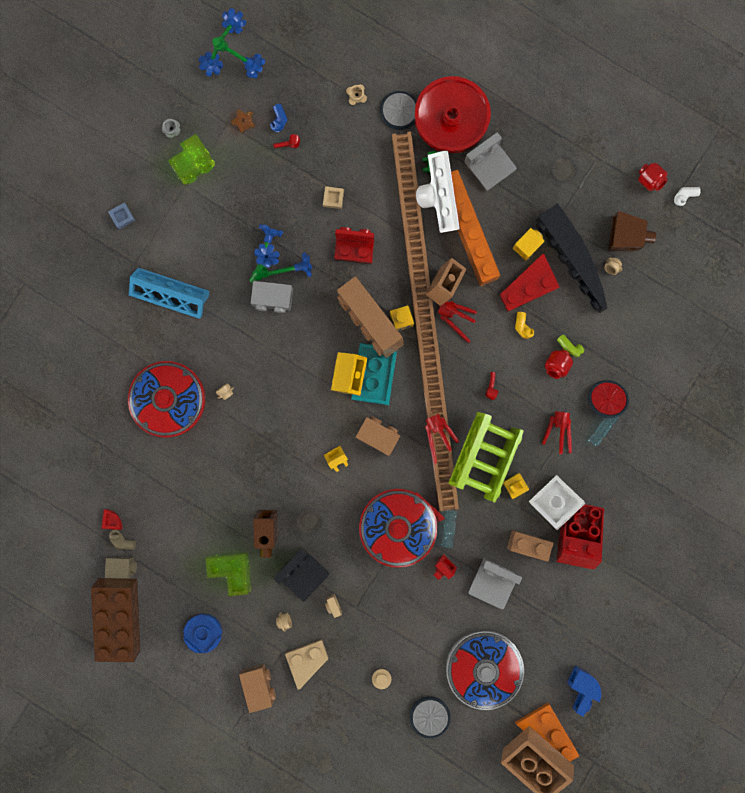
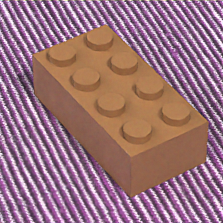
M356 276L337 290L339 304L345 312L347 310L350 311L351 320L356 326H361L360 329L367 341L372 340L373 348L379 356L383 355L386 359L404 345L401 334Z

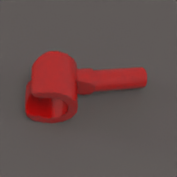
M291 134L289 141L274 143L273 146L274 148L285 146L298 148L300 138L298 135Z
M491 372L490 384L485 394L491 400H495L499 392L493 389L495 372Z

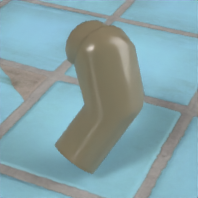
M112 530L109 533V539L116 549L135 550V540H126L118 530Z

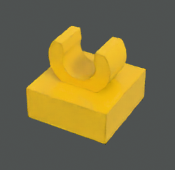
M341 446L324 454L331 469L334 468L336 472L339 471L337 466L341 463H344L346 467L348 466V459Z
M520 473L503 482L511 499L529 490Z

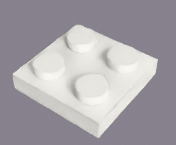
M557 475L529 501L556 530L585 504Z

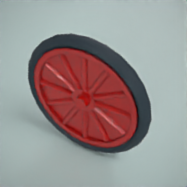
M604 380L592 386L588 394V402L591 409L597 415L604 418H616L627 410L629 396L625 388L619 383Z

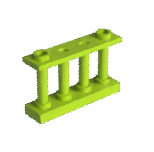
M477 412L448 484L462 490L465 485L485 492V499L495 503L501 494V487L516 449L522 441L524 431L511 427L509 432L491 424L492 416ZM487 430L507 439L503 449L483 441ZM480 448L499 456L496 467L476 459ZM476 467L492 474L489 485L469 478L471 468Z

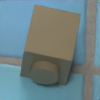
M111 556L106 558L105 578L129 579L136 573L137 563L134 562V557Z

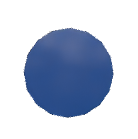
M202 613L193 616L187 621L183 630L184 642L187 647L195 653H208L215 649L222 639L223 631L220 622L210 614Z

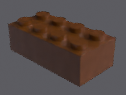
M98 578L91 587L95 662H135L140 653L137 579Z

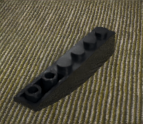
M557 203L538 216L536 226L548 238L549 246L555 248L561 263L566 264L569 268L570 276L578 281L581 292L589 297L592 308L601 313L607 309V303L598 271L580 234Z

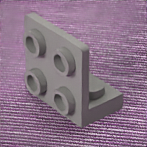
M498 132L469 152L464 161L486 191L517 169L499 145L502 138Z
M483 558L468 593L493 606L504 609L515 583L520 584L522 577L505 567Z

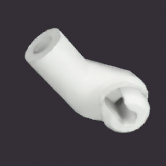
M700 187L681 188L674 197L675 204L683 206L689 197L699 196Z

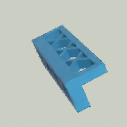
M137 268L130 276L129 296L199 319L202 317L204 303L209 297L208 290L141 268ZM135 285L141 286L145 292L135 291ZM152 292H159L163 298H156ZM170 298H177L181 304H174ZM188 304L198 305V311L192 310Z

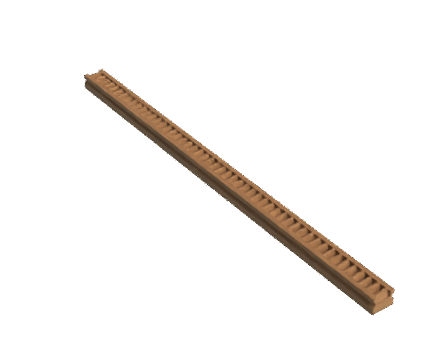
M411 132L400 135L394 133L392 134V144L427 419L440 414L441 418L444 417L448 425L433 301L426 296L430 287L421 207L416 200L418 184ZM444 428L443 432L449 442V445L451 446L450 435ZM431 430L437 464L433 463L438 508L439 511L459 509L457 490L455 486L448 484L454 470L452 451H448L439 432L433 433Z

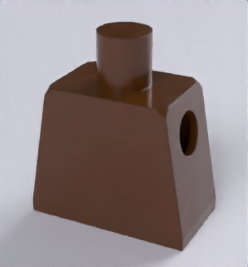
M618 211L613 216L608 251H639L644 247L645 242H655L656 232L647 231V220Z
M258 510L253 519L254 548L260 549V557L262 558L271 557L272 549L276 545L278 510Z

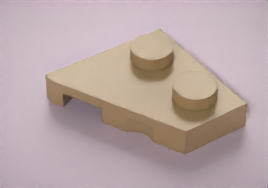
M322 639L285 653L298 690L328 660V654Z

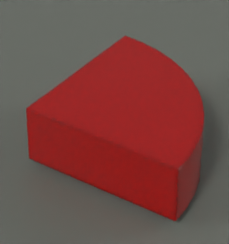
M104 509L102 529L122 530L123 526L120 517L114 511Z

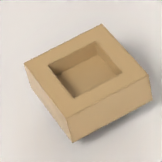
M325 186L323 207L342 209L344 189Z
M335 594L328 596L327 603H325L328 613L333 614L334 618L342 615V610Z

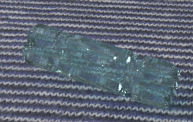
M619 417L603 420L595 431V435L590 437L589 442L594 446H598L602 442L601 439L605 438Z
M446 510L445 518H447V521L444 522L443 536L445 537L442 539V547L453 548L454 540L452 538H454L456 527L454 519H457V512Z

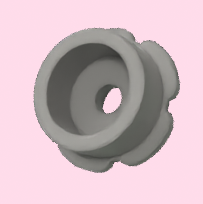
M167 119L163 122L162 131L167 137L173 138L180 133V124L176 120Z

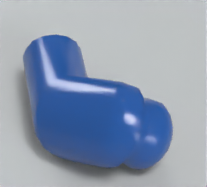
M276 104L273 106L276 119L273 123L271 122L270 127L273 131L280 132L287 122V117L282 105Z

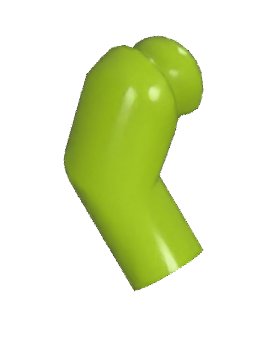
M561 335L557 339L562 348L572 356L580 357V354L584 353L582 345L577 344L574 346L565 335Z

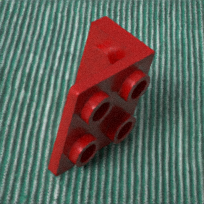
M340 227V229L335 230L336 248L334 260L372 264L374 233L367 229L352 231L348 227Z

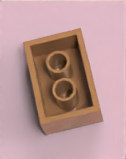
M530 726L503 748L501 764L534 793H559L573 782L574 765Z

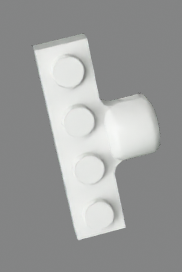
M448 151L428 155L431 182L430 184L419 186L416 191L417 203L422 208H436L440 233L459 230Z

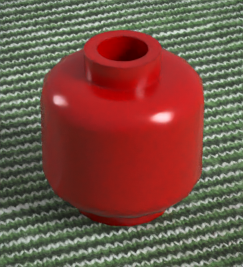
M658 163L645 164L639 170V183L648 191H659L668 181L667 171Z
M566 350L552 351L545 363L547 374L555 379L566 377L573 365V359Z

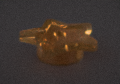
M238 109L237 117L231 121V124L238 126L240 133L249 128H254L255 124L251 120L253 112L244 113Z

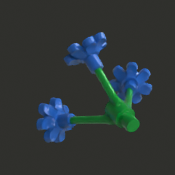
M230 8L228 12L224 11L222 15L224 19L222 26L226 29L220 37L212 40L214 46L213 53L206 52L205 56L201 55L198 61L201 63L199 68L200 70L206 69L205 74L209 77L212 76V72L215 75H219L220 69L223 68V63L218 61L220 56L217 52L227 51L242 60L247 70L246 75L249 78L255 79L258 77V72L262 71L263 67L260 65L265 64V59L261 58L260 54H255L251 58L244 57L228 47V43L225 41L227 34L234 31L239 34L243 31L241 27L246 25V20L241 19L243 13L238 11L235 14V10Z
M259 224V228L262 229L261 231H264L266 234L264 238L265 244H260L259 249H255L254 255L258 257L256 259L258 265L252 272L249 281L253 284V281H260L263 277L266 278L293 270H303L308 277H312V266L309 263L310 257L306 252L302 253L301 263L287 268L268 271L267 268L271 267V264H278L279 260L277 258L280 256L278 251L273 252L274 245L271 244L272 239L275 236L281 237L283 231L270 229L267 225Z

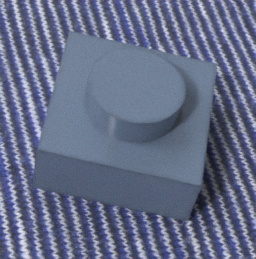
M125 202L108 211L119 230L136 221Z

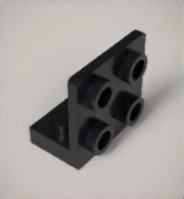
M302 547L274 577V580L278 584L283 582L298 598L305 602L330 573Z

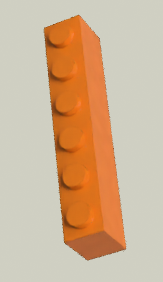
M457 169L451 172L460 228L457 231L479 286H483L498 280L501 275Z

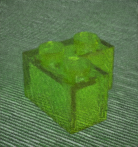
M197 134L180 143L184 151L168 160L184 185L194 182L199 175L210 172L213 166H215L213 159Z
M248 552L210 555L206 558L207 578L227 576L228 596L247 595L252 591Z

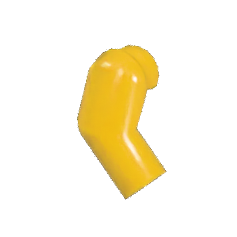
M517 312L516 331L522 338L529 339L533 337V328L530 329L525 324L527 313Z

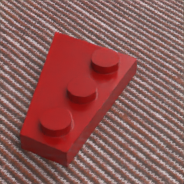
M544 253L499 295L507 312L560 288Z

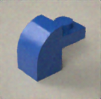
M575 665L567 683L572 689L579 692L572 708L577 714L584 717L585 713L592 706V699L600 702L601 688L597 680L589 672Z

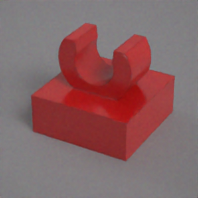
M443 554L435 565L437 569L433 575L438 580L444 575L450 579L454 576L457 567Z

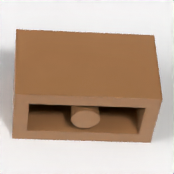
M451 258L438 270L426 296L440 306L453 297L467 269Z
M373 416L370 419L366 417L355 438L390 456L400 438V435L397 434L399 430L390 425L387 428L380 425L382 421Z
M512 530L507 549L548 562L553 542Z
M265 664L243 669L239 676L249 713L272 707L276 699V693L274 688L270 687L271 674L269 669L265 668Z

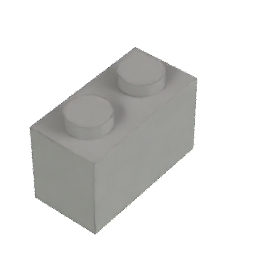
M253 281L251 305L255 307V310L267 311V308L274 309V312L285 313L286 310L291 311L293 287L292 285Z

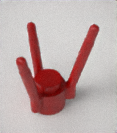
M453 301L445 302L438 310V313L442 315L440 319L450 325L467 343H470V339L448 317L452 319L456 314L475 323V319L457 309L477 314V311L456 304Z
M556 411L554 417L550 416V422L542 444H546L553 424H555V428H560L559 454H563L565 429L567 431L568 453L571 454L570 413Z
M440 414L426 419L427 425L424 426L427 431L434 464H437L431 430L433 433L439 432L448 451H452V448L443 432L444 428L454 441L459 443V439L447 425L444 417L441 418Z

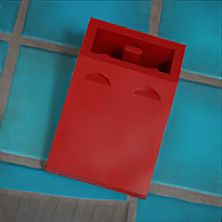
M584 504L561 526L556 562L593 570L596 569L602 562L604 508Z

